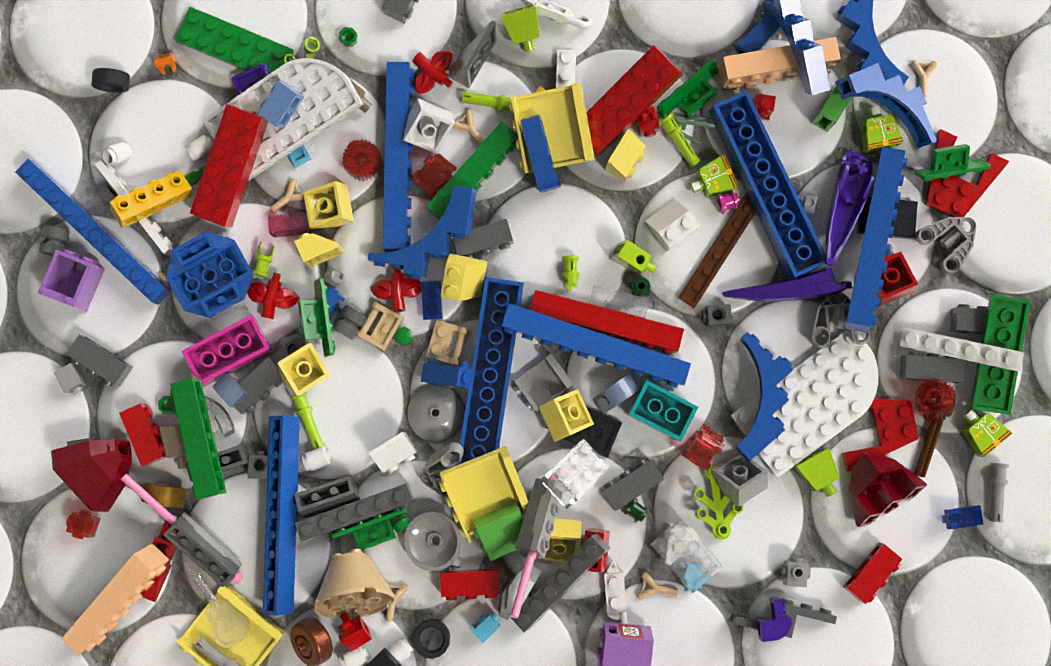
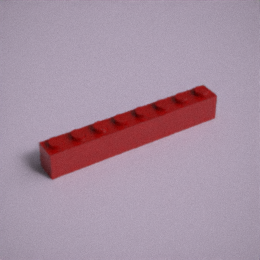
M538 290L534 292L530 307L531 311L598 333L607 334V336L616 339L622 338L625 339V342L634 345L638 342L644 344L643 347L654 350L657 347L662 349L663 353L673 355V352L677 353L679 351L684 329Z

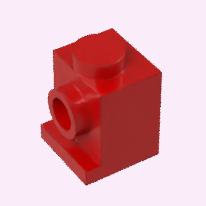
M757 93L754 97L753 104L761 120H770V115L774 111L776 96Z

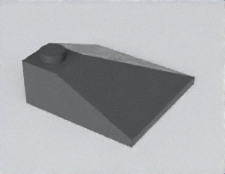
M492 20L464 49L456 61L453 60L448 68L451 79L467 88L471 87L497 41L495 21Z

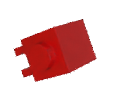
M654 106L641 114V117L635 122L640 137L650 138L659 131L660 126L657 122L658 119Z
M347 612L340 615L343 623L339 626L341 635L338 637L343 646L347 645L353 651L372 640L369 628L360 615L352 619Z

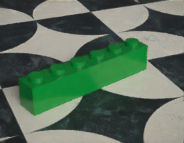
M501 121L426 206L427 210L440 220L450 201L453 186L473 188L478 192L482 187L481 183L483 180H488L494 173L493 169L497 165L501 166L507 158L506 154L509 151L513 152L517 148L516 140H519L518 135Z
M189 378L171 383L170 395L175 403V416L179 421V434L183 438V452L188 460V473L192 478V491L196 496V500L227 493L201 379Z

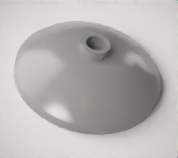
M426 386L420 389L409 403V424L412 430L426 441L443 442L449 440L463 426L464 403L461 397L447 386ZM435 409L439 410L437 417L432 415V411Z
M435 511L426 512L418 515L408 525L404 537L405 550L410 560L419 568L427 571H439L449 567L458 558L462 547V535L456 522L448 515ZM435 536L439 538V543H435Z

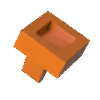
M174 52L157 56L153 60L156 68L163 75L166 74V65L170 66L173 72L177 69Z

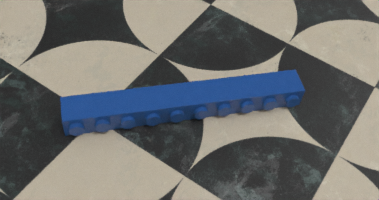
M387 62L383 212L384 252L398 251L411 246V236H408V228H411V217H408V209H412V198L408 197L409 191H412V179H409V172H412L413 165L412 161H409V154L413 153V144L403 140L408 116L413 105H410V98H414V87H411V80H414V68H411L410 62Z
M882 147L845 329L869 333L870 327H875L877 316L873 315L874 309H878L880 302L877 292L882 291L884 280L880 279L881 273L886 271L887 262L884 261V257L889 255L891 244H887L888 238H892L894 231L891 221L896 220L898 209H894L895 203L899 204L901 192H897L898 186H902L904 175H901V171L906 169L908 158H904L905 150Z
M28 158L15 171L22 180L152 303L158 305L171 292L37 163Z
M510 303L506 304L499 327L504 328L503 332L514 335L516 332L522 334L521 338L533 341V338L541 340L540 344L551 347L553 344L559 346L558 350L567 353L572 350L577 352L579 357L588 359V356L595 358V362L606 365V362L612 363L613 368L623 371L624 368L631 370V374L637 376L645 374L649 376L650 380L660 382L661 379L667 381L666 385L678 388V385H685L691 366L689 362Z
M269 416L262 614L278 616L294 613L295 523H297V504L294 494L298 493L300 417Z

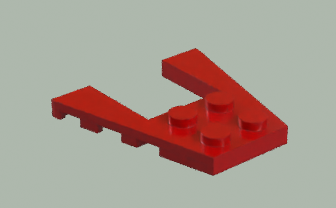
M940 129L937 132L938 139L935 149L954 146L958 137ZM991 153L986 161L991 164V167L981 172L976 185L954 175H951L949 178H934L932 181H929L925 205L949 217H965L1009 161Z
M874 398L868 409L872 408L879 446L842 453L846 472L853 470L854 465L859 461L858 458L864 453L877 452L886 455L919 439L911 401Z

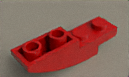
M166 520L159 536L154 538L152 544L169 561L164 565L166 567L165 571L152 579L154 581L152 586L140 593L142 598L153 602L157 601L172 566L170 562L177 548L163 535L171 526Z

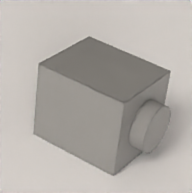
M69 363L54 372L64 393H72L74 395L81 392L83 387L88 385L79 366L74 363Z

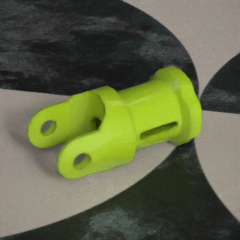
M260 242L255 256L256 265L253 273L255 276L268 278L267 272L269 264L273 260L275 247L273 245L270 256H265L260 252L262 242Z
M573 255L562 257L564 261L562 278L568 291L577 287V279L579 278V272H577L579 256Z

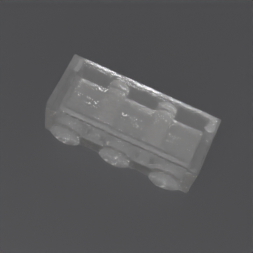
M594 285L588 304L645 318L650 299Z

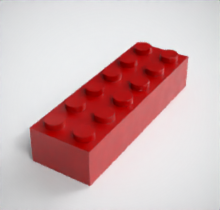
M653 45L586 112L593 152L596 155H602L641 117V114L645 113L684 75L657 46Z
M226 104L190 214L223 227H233L269 121L248 110Z

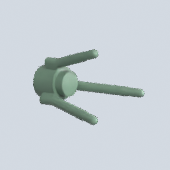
M673 115L674 120L678 125H681L682 130L686 129L687 124L709 128L715 127L714 124L691 121L711 120V117ZM683 133L686 139L698 145L701 144L700 141Z

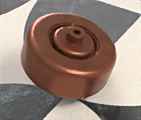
M308 617L292 627L290 632L291 644L296 655L307 666H319L331 658L333 645L330 635L318 620Z

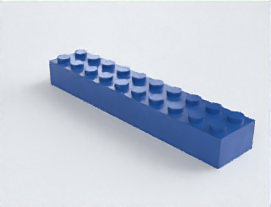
M748 91L714 104L708 112L788 281L824 266L825 252Z
M485 277L471 379L460 441L464 453L457 465L497 450L500 447L516 332L514 335L503 332L504 328L499 327L506 304L510 303L521 306L524 282Z

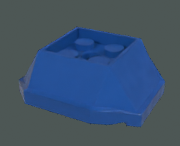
M207 231L172 250L166 278L183 310L208 318L244 300L254 276L235 240ZM210 272H214V273H215L214 279L211 280V281H208V279H207L208 274H209Z

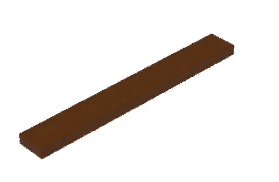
M747 192L678 298L693 309L756 213Z

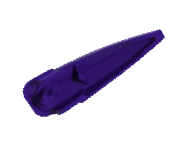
M849 151L842 156L836 174L837 180L829 210L825 242V264L830 266L834 264L847 242L869 197L868 193L875 179V176L872 175V161L854 151Z
M826 267L820 271L799 276L790 281L787 279L764 285L731 289L722 292L723 297L778 302L818 298L851 290L853 287L851 281L848 280L836 283L832 267Z

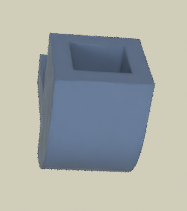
M228 372L213 385L217 394L232 408H235L249 395L239 385L240 381L233 378Z
M629 373L594 397L593 400L602 413L605 414L639 391L640 387Z

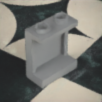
M549 354L541 362L516 378L513 388L519 396L523 394L527 399L524 403L529 410L532 411L534 409L537 412L540 410L539 406L557 398L574 384L554 356Z

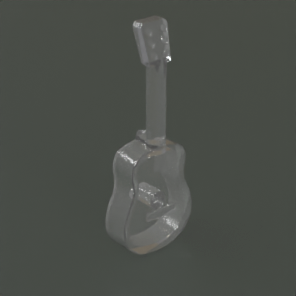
M189 559L183 563V566L190 576L194 577L211 605L205 611V617L212 626L215 642L224 648L239 644L250 632L251 625L249 619L227 599L223 598L217 601L201 575L200 567Z

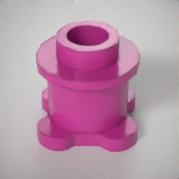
M729 191V194L725 195L717 194L716 202L721 214H724L726 210L731 208L737 209L738 204H740L738 194H734L733 191Z

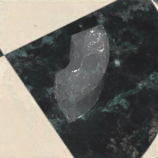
M205 396L214 438L224 439L235 433L232 419L226 409L214 399Z

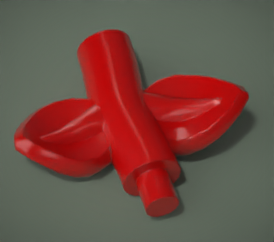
M437 51L432 56L431 62L421 52L416 54L412 62L422 71L414 80V87L418 94H424L432 90L435 82L441 86L444 84L448 88L452 86L453 82L448 79L449 75L445 73L452 62L451 51Z
M393 268L390 281L387 279L379 280L370 289L372 294L378 299L390 298L393 312L406 311L404 297L414 298L423 291L424 284L417 279H404V273L401 272V269Z
M273 273L272 280L269 279L267 286L262 282H254L249 286L247 294L251 301L262 303L261 317L274 320L276 307L284 310L289 309L300 299L298 294L291 289L281 288L282 282H279L281 274Z

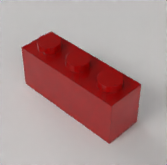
M140 403L119 412L141 466H148L167 458L163 441L159 436L161 434L160 428L156 423L154 424L152 419L154 415L150 406Z
M879 542L844 584L843 588L863 604L872 602L876 597V591L887 584L889 575L899 569L902 558L887 545Z
M499 568L443 571L440 573L441 597H446V600H457V596H465V599H477V595H485V598H496L497 594H500Z

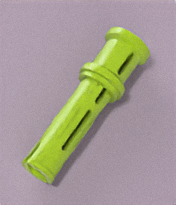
M463 92L462 103L497 108L500 112L503 110L510 111L509 102H511V98L505 97L502 94L496 97Z
M672 112L665 114L657 122L662 124L667 132L666 136L672 138L690 167L696 165L700 159L681 132V125L676 123Z
M305 391L299 396H291L290 400H293L297 410L295 413L298 417H301L312 450H315L318 447L324 446L311 414L313 408L308 404Z

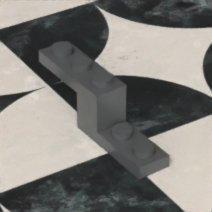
M782 598L786 607V613L783 616L792 618L791 628L785 637L792 638L797 615L836 624L837 616L831 614V610L820 608L819 611L813 610L812 605L801 603L800 606L793 605L794 601ZM739 612L738 615L732 614V623L757 630L756 619L750 618V614Z

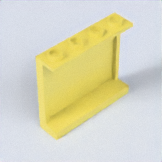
M579 82L573 83L570 86L517 97L511 96L509 107L515 117L513 128L515 132H518L519 140H516L518 151H521L522 154L520 165L521 169L525 170V173H532L533 168L521 119L539 114L543 122L554 168L595 160L582 87Z
M506 446L440 472L442 480L439 481L441 490L442 492H447L448 496H445L448 506L449 508H454L455 511H452L455 522H460L461 526H459L461 535L466 537L469 543H472L470 535L474 534L472 530L475 528L473 520L514 502H517L522 514L526 513L529 502Z
M226 584L224 587L220 586L217 594L176 642L183 652L193 655L195 662L201 666L218 665L193 647L200 637H203V639L229 659H236V663L240 666H259L286 631L265 614H262L259 609L231 586Z

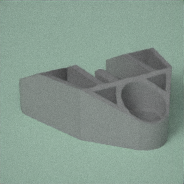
M948 217L919 229L915 233V238L919 244L927 245L950 230L951 232L939 241L940 245L947 250L958 240L960 243L951 249L941 260L940 268L945 274H953L961 268L972 250L977 226L975 220L969 217ZM965 221L971 225L969 232L962 229V223ZM922 231L927 233L928 241H924L921 238ZM948 260L953 264V270L947 269L946 262Z
M840 292L829 295L818 307L812 341L814 346L819 349L826 348L830 343L828 312H832L834 328H842L846 325L844 311L849 310L851 299L844 293ZM838 296L842 298L843 302L833 304L831 300ZM851 330V336L854 343L858 345H863L868 342L870 331L869 333H866V338L864 340H858L855 337V334L858 331ZM818 335H825L827 338L823 344L817 343L815 339Z
M458 443L446 445L430 455L420 474L421 481L442 497L448 496L446 491L442 492L439 481L442 480L440 472L452 468L460 462L464 453L463 447ZM450 452H458L459 455H453Z
M534 565L523 602L541 573V570ZM523 570L512 577L500 594L498 615L506 621L510 618Z

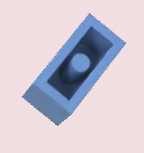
M278 81L271 88V93L267 100L261 104L258 114L275 127L284 129L304 96L287 83Z

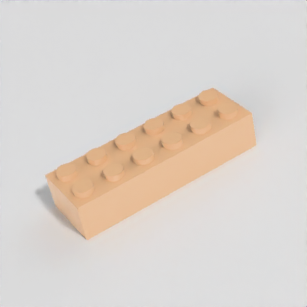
M836 37L814 41L822 45L827 74L831 72L841 59ZM790 45L723 57L718 67L722 90L728 89V91L737 90L742 86L752 88L759 83L769 85L781 79L783 81H790L794 77L801 76Z
M153 544L134 553L62 637V640L78 656L85 651L90 652L96 645L99 646L107 638L105 634L108 631L111 632L119 624L117 620L120 617L123 618L131 610L129 606L131 604L134 605L142 597L140 593L152 586L154 583L152 579L165 571L166 567L164 565L169 559Z

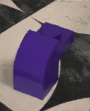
M770 597L771 618L756 619L758 639L762 642L782 639L791 628L792 618L783 616L786 613L784 601L779 597Z

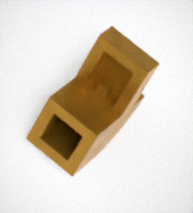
M144 482L143 489L162 506L184 508L186 488Z

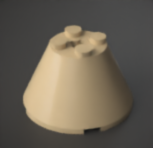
M352 549L349 551L350 553H337L331 556V562L314 604L316 614L327 618H335V615H342L347 612L350 618L358 615L362 617L389 608L388 604L390 602L394 604L395 597L371 557L368 554L362 553L361 549Z

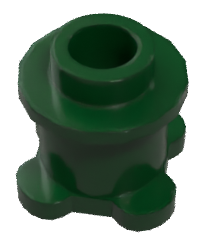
M637 277L629 283V288L633 292V298L639 299L640 296L650 294L651 286L646 278ZM638 284L643 285L644 289L640 290Z
M636 498L631 501L623 512L625 515L628 514L635 519V523L638 520L642 522L648 514L646 512L647 507L639 504Z

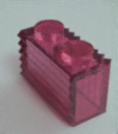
M305 212L268 216L269 234L272 237L311 234L308 216Z

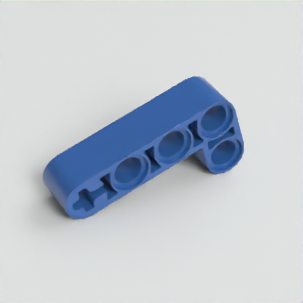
M540 114L521 119L539 192L544 193L561 188Z

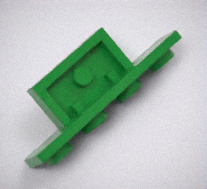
M714 59L704 64L699 71L690 76L685 83L660 102L657 106L660 117L672 112L676 108L690 117L717 94L716 89L707 82L718 73V67Z
M962 144L933 149L931 167L915 170L914 175L923 181H932L934 178H949L951 175L982 172L983 170L990 169L991 164L981 159L969 161L970 146Z
M319 278L314 281L316 299L298 302L303 340L322 339L324 357H330L334 355L335 342L332 340L331 335L333 325L329 321L330 305L326 299L327 284L324 283V278Z
M402 507L390 510L391 514L386 516L381 513L373 516L372 521L365 523V520L354 523L352 528L347 529L345 526L336 529V533L331 535L332 539H338L353 533L358 549L362 551L396 539L391 519L408 514V510L402 509Z

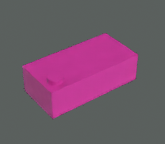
M250 315L181 352L195 378H200L202 387H205L219 380L227 372L230 374L272 352V349L253 315Z

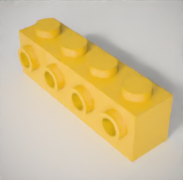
M181 170L172 171L159 180H151L144 187L132 189L124 196H116L110 202V211L123 229L191 197L192 188Z

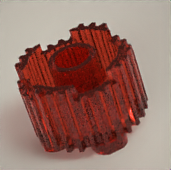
M363 139L361 141L353 140L346 146L347 149H344L345 153H343L344 157H342L343 166L355 180L368 181V178L371 180L372 177L375 178V174L378 175V172H381V165H383L381 154L370 141H363ZM365 158L366 161H363L362 164H360L359 160Z
M440 153L434 156L429 154L423 162L425 164L421 170H417L413 175L415 183L432 197L438 194L437 191L445 186L453 177L452 172L457 169Z
M929 378L928 381L924 380V383H921L920 387L918 386L915 394V409L917 413H920L923 420L928 422L935 420L938 422V420H946V417L949 418L952 415L956 401L953 386L950 387V384L947 385V382L943 383V380L939 381V379L936 380L934 378L932 380Z
M703 424L701 431L696 430L690 438L689 449H684L682 456L699 468L708 470L713 463V456L715 454L719 455L725 445L723 444L724 439L722 435Z

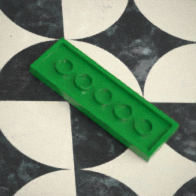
M189 7L175 38L176 43L244 71L261 63H266L269 73H272L284 64L283 58L286 54L293 55L294 52L293 49L192 7ZM287 57L286 61L289 62L291 58Z
M990 294L981 343L1022 352L1031 300ZM977 363L970 409L1011 415L1018 371Z

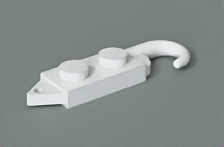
M521 0L526 5L537 3L538 15L549 17L555 22H566L579 28H590L593 25V21L589 17L582 16L587 22L575 18V14L570 11L571 9L548 0Z
M612 560L607 572L604 573L607 614L610 618L627 624L624 572H621L614 560Z

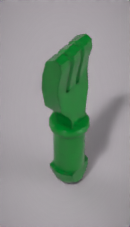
M205 166L198 168V171H192L184 176L191 187L200 181Z

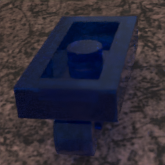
M441 280L421 281L423 320L443 319Z
M981 505L944 510L945 515H941L942 523H946L947 529L984 524Z

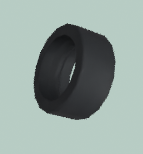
M96 68L93 70L91 86L95 89L112 93H123L129 90L130 75L128 73L112 68Z
M429 619L423 621L417 626L413 634L414 648L419 655L425 658L434 659L440 657L446 652L450 644L449 629L439 620ZM429 627L439 629L443 635L442 645L433 651L425 649L420 642L422 631Z

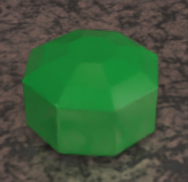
M345 27L339 32V40L345 47H353L357 43L358 35L353 28Z
M406 327L398 328L394 334L396 343L401 346L409 345L413 340L412 331Z
M163 396L158 401V409L163 414L175 413V403L171 396Z
M402 516L394 522L392 527L396 533H400L408 527L411 520L408 516Z

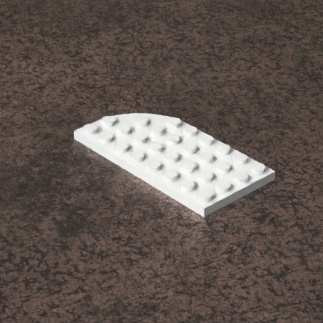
M295 59L283 64L227 103L258 114L261 104L267 100L271 93V88L278 81L287 83L304 96L284 129L275 127L268 122L249 180L364 105L345 73L334 65L318 59ZM226 104L203 119L213 140L215 139Z
M847 329L832 340L826 348L820 349L794 368L787 377L776 385L778 388L782 387L788 393L789 401L772 415L774 418L778 417L784 423L783 428L785 431L759 453V456L776 478L780 477L860 418L874 400L878 386V367L875 356L867 343L858 345L853 342L850 329ZM856 332V334H855L856 339H858V340H864V339L860 336V334H859L858 332ZM760 394L730 415L744 436L747 435L754 423L758 412Z

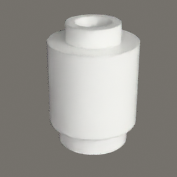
M203 135L189 143L190 146L186 147V150L194 161L197 159L201 160L210 154L214 141L211 136L206 137V135Z
M125 142L111 145L102 152V158L108 165H117L129 160L132 156L131 147Z
M324 446L309 451L305 456H302V461L307 471H314L327 466L332 459L329 448L325 449Z
M407 637L398 639L387 648L399 663L408 658L412 651L415 650Z
M360 646L353 651L349 650L343 653L339 660L342 666H364L369 663L370 654L366 647Z

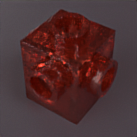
M80 509L78 512H72L66 521V532L72 533L71 536L78 539L95 537L101 518L92 516V512Z

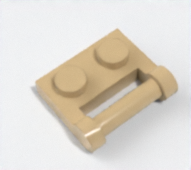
M374 301L371 306L373 308L356 335L386 351L404 317ZM379 311L384 313L372 335H367Z
M436 320L426 357L459 366V358L466 335L469 334L470 329ZM453 332H457L459 334L452 358L446 357Z

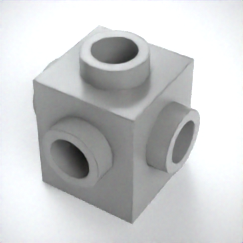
M791 557L790 561L784 560V565L782 564L781 566L783 584L807 587V579L810 578L811 569L808 567V563L802 562L803 558Z

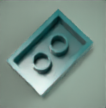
M646 380L641 386L627 416L677 442H681L698 406Z

